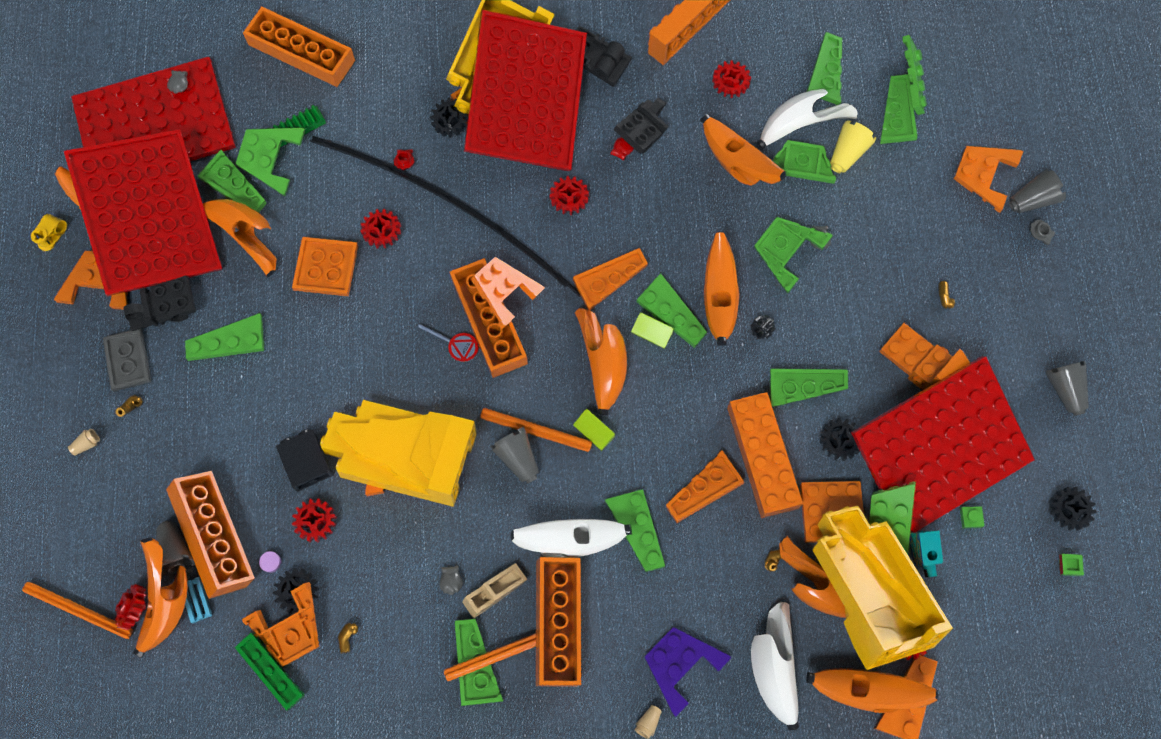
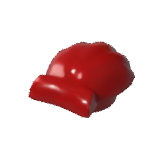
M620 137L616 139L610 154L625 160L626 156L634 148Z
M397 150L394 165L402 170L410 168L414 164L413 150Z

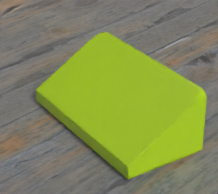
M640 312L631 333L665 349L674 328Z
M588 409L573 424L577 430L601 451L615 438V433Z

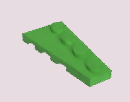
M910 35L903 36V43L908 49L905 51V58L910 67L907 69L909 80L913 83L910 85L912 104L917 115L925 114L924 106H927L926 98L923 96L925 84L921 79V76L924 75L923 67L920 65L922 53L920 49L917 50Z
M908 74L891 76L880 144L917 140V129Z
M222 150L216 154L198 175L201 181L229 200L245 204L258 213L267 204L264 198L247 181Z
M259 313L186 340V359L192 361L264 351L262 315Z
M643 489L605 499V503L611 510L616 522L624 525L631 524L632 535H627L625 538L631 545L644 571L648 572L665 567Z

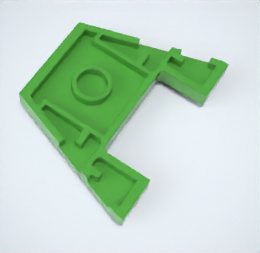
M246 129L236 165L279 192L282 196H286L290 180L272 175L282 141L301 146L305 129Z
M776 217L754 245V248L784 290L789 293L799 278L784 268L805 240L810 241L823 250L833 235Z

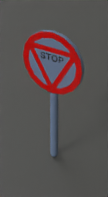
M421 324L418 325L419 328L449 342V353L456 361L468 362L477 355L478 342L471 334L459 333L453 336L452 339H449Z

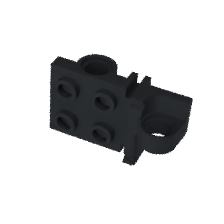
M579 25L576 31L587 33L584 69L614 87L632 57L624 53V47L618 42L611 41L607 43L604 41L605 37H602L600 40L598 39L600 34L597 33L595 35Z
M657 98L653 103L649 99L646 102L640 103L637 109L616 125L614 131L638 153L644 154L669 127L657 116L666 103L660 98Z
M187 276L150 286L151 291L147 288H141L139 290L142 304H128L123 308L131 331L152 325L157 327L158 322L163 325L168 320L171 322H181L188 318V314L196 312L190 281Z

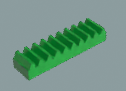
M312 105L311 109L306 108L304 113L300 111L298 116L292 115V119L286 118V122L281 121L278 126L273 125V129L304 128L305 135L326 124V121L317 106ZM282 141L280 147L288 144L289 142Z
M250 633L235 646V649L286 711H289L304 697V693L299 690V687L294 684V681L289 678L288 674L254 634Z

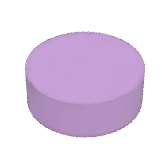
M266 552L260 557V567L266 572H275L281 566V558L275 552Z

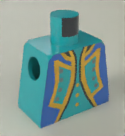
M940 531L911 533L910 548L915 566H923L925 577L937 576L935 564L943 563Z

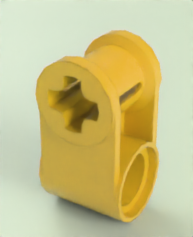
M51 214L44 215L38 226L31 233L32 241L38 244L42 251L53 249L61 235L66 231L67 222Z

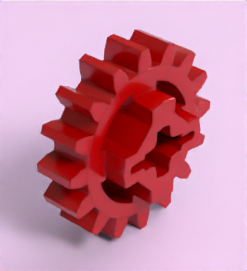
M733 60L730 61V64L724 61L723 66L718 65L717 70H714L712 82H714L713 87L718 88V94L724 92V97L730 94V98H733L734 94L740 97V93H746V89H749L751 76H749V70L745 71V65L741 67L739 66L740 62L734 64Z
M567 176L566 180L559 178L560 183L554 182V187L550 188V200H552L551 205L556 206L557 212L562 209L563 214L569 211V214L572 215L573 211L579 213V208L585 209V204L588 203L589 191H587V185H583L582 179L577 182L575 176L572 180Z
M376 209L375 214L369 212V218L364 216L366 223H361L362 229L360 231L364 241H368L370 246L375 244L376 248H379L380 245L386 248L387 243L392 246V240L398 241L397 235L401 234L399 229L401 224L398 222L397 215L394 216L392 211L387 214L386 209H383L381 213H379L378 209Z
M309 499V504L303 501L302 508L296 507L298 514L292 515L296 519L292 525L297 527L294 532L300 534L299 537L303 540L307 537V541L310 543L313 538L317 543L320 541V537L326 540V533H333L330 529L331 526L335 527L337 525L332 521L337 518L335 514H331L334 509L332 507L328 508L329 503L326 501L322 504L321 499H317L316 503L313 499ZM317 508L324 510L326 514H319ZM314 517L318 518V520H315V524L311 523V521H314ZM303 527H310L311 533L306 532Z
M131 585L130 589L128 588L122 594L115 608V611H117L115 618L117 628L130 630L131 626H134L135 622L139 621L142 612L146 608L144 601L146 589L143 586Z

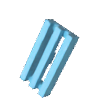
M197 577L194 580H189L188 587L198 617L195 616L188 591L185 606L190 622L196 623L213 615L201 578ZM195 584H197V588L202 600L205 614H202L200 604L194 589Z

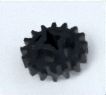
M448 98L447 102L442 99V104L436 103L437 109L431 110L434 114L430 116V119L433 121L431 125L443 137L447 134L451 138L452 133L458 136V131L464 132L462 127L467 126L465 120H468V114L458 113V111L454 110V108H457L454 106L456 98L454 101Z
M838 418L836 423L831 420L829 425L824 426V431L820 433V436L823 437L820 440V444H825L822 450L829 451L828 457L832 454L835 455L834 460L836 461L839 457H841L842 461H845L847 456L852 459L854 454L860 452L853 436L850 434L856 430L854 428L856 423L854 422L850 425L848 424V419L842 422ZM840 428V430L837 432H831L833 429ZM841 435H842V441H844V442L842 443V445H841V442H840L841 439L839 438ZM852 447V449L848 451H843L844 448Z
M1066 487L1063 490L1057 491V495L1051 498L1054 502L1049 504V507L1054 508V511L1050 512V514L1056 515L1055 522L1061 521L1060 527L1063 528L1068 525V530L1071 531L1075 528L1078 531L1083 529V527L1089 526V522L1094 521V517L1091 515L1097 511L1092 509V506L1096 504L1089 501L1092 497L1091 495H1084L1085 490L1078 492L1077 487L1072 489ZM1067 496H1068V498L1066 499V501H1065V502H1062V500L1064 499V497H1067ZM1081 515H1084L1080 521H1077Z
M293 568L292 574L285 571L286 577L279 576L280 584H274L278 588L277 591L273 592L274 595L278 596L275 602L281 603L279 608L283 610L287 607L288 613H291L293 609L295 613L299 611L296 604L293 605L287 602L294 600L290 591L294 590L295 586L299 587L304 583L310 582L312 598L318 599V596L314 594L316 591H319V588L314 586L318 581L311 579L313 575L310 572L306 574L304 569L298 572L296 568ZM295 578H303L306 581L299 583Z

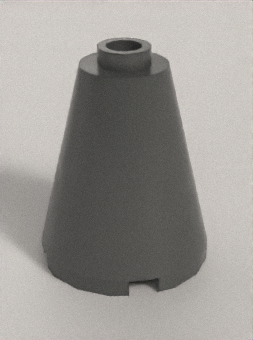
M1049 168L1033 178L1010 198L1009 206L1012 211L1023 213L1063 202L1066 199V193L1061 192L1060 188L1063 187V184L1053 170L1048 171Z
M1082 361L1047 370L1046 375L1068 413H1073L1074 416L1086 413L1085 409L1089 408L1086 362Z
M524 427L490 446L492 451L521 482L526 481L529 484L538 478L536 474L539 473Z
M169 520L160 523L156 528V541L159 542L163 549L161 579H164L163 576L175 579L180 565L186 568L187 574L193 571L192 567H196L177 523Z

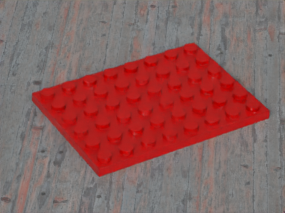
M482 10L464 152L570 172L587 33Z
M209 56L71 96L83 147L180 129L190 161L217 154L220 150L224 152L236 148L213 64ZM173 70L188 72L186 76L188 81L187 88L183 92L176 94L169 91L167 83L172 76L171 72Z
M180 129L64 151L106 297L155 286L183 276L189 278L222 270Z
M986 356L979 357L851 432L879 490H888L890 487H900L908 485L912 481L916 482L911 533L917 532L1035 460Z

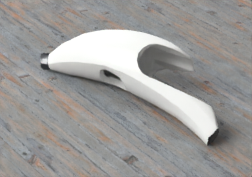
M825 89L801 93L784 102L768 118L762 131L761 139L757 144L764 149L767 145L807 125L833 119H857V110L852 105L843 103L812 112L814 102L825 96L828 92Z
M555 520L514 529L511 531L510 537L511 541L517 546L541 552L545 557L575 558L612 547L625 536L632 535L631 524L624 525L609 520Z
M779 602L769 611L766 634L754 636L751 646V661L756 684L767 707L780 721L787 725L788 730H797L799 728L798 696L790 611L788 603Z

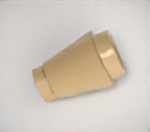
M93 429L84 430L68 446V449L76 456L97 446L100 438Z
M651 705L635 724V731L646 739L654 736L662 711L656 706Z

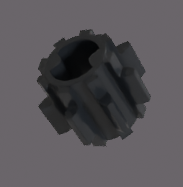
M766 315L762 317L757 316L750 325L753 336L755 335L757 339H768L776 330L773 323L774 320Z

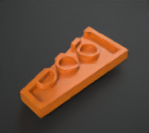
M638 248L574 276L573 281L587 309L591 310L646 268L648 262L641 249Z
M721 450L712 462L710 461L685 488L666 504V508L675 522L678 523L743 485L744 480L723 450Z
M919 655L920 657L917 660H912L903 677L932 687L938 661ZM926 706L883 713L874 729L901 739H918Z

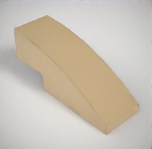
M515 563L467 595L462 603L474 619L527 581V578Z

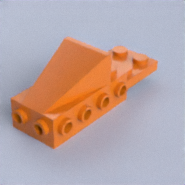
M905 323L901 325L879 351L908 374V379L922 390L970 363L961 349L952 356L946 348L938 344L933 346Z

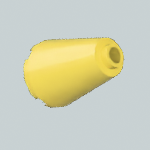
M845 121L830 161L833 171L836 173L846 172L875 143L876 137H872L873 132L857 122L853 125L850 124L851 121Z

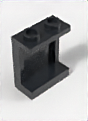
M304 430L298 436L292 439L286 438L276 445L292 488L297 492L334 476L319 445L318 437L313 430Z

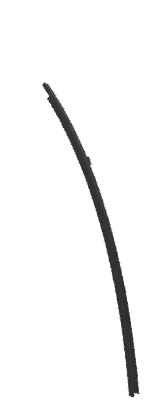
M312 136L311 143L339 151L389 171L453 204L525 253L562 286H568L578 297L581 296L574 286L527 246L506 232L501 226L451 195L388 163L337 143Z

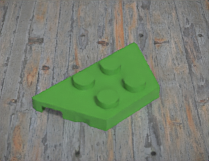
M787 140L781 151L773 159L774 163L786 171V176L832 184L836 181L835 175L833 176L830 168V161L826 157L824 146Z
M914 481L909 482L908 485L894 486L888 490L873 492L869 524L887 521L907 555L909 552L916 482Z

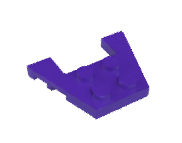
M673 627L644 658L673 716L676 717L689 703L674 689L675 684L701 657H704L718 672L731 657Z

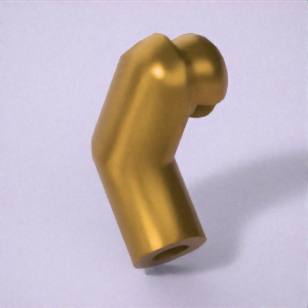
M941 281L939 283L941 305L945 309H951L955 305V300L949 298L948 282Z
M136 395L130 396L122 406L116 409V415L122 417L134 410L135 406L140 407L143 402L142 398Z
M780 549L768 553L765 560V568L771 572L777 570L779 560L782 559Z
M345 624L338 634L340 653L350 652L349 638L352 634L354 635L358 632L357 624Z

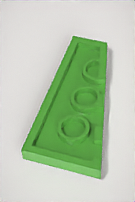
M828 32L824 34L806 91L825 89L828 93L820 99L836 105L841 103V37Z
M661 273L637 299L639 305L662 323L674 328V332L694 348L706 336L707 331Z
M770 369V402L772 407L848 389V370Z
M476 619L455 621L458 664L486 653ZM491 665L459 677L461 706L503 702Z

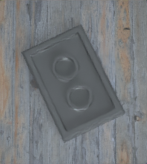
M142 329L103 337L110 386L113 392L152 382Z

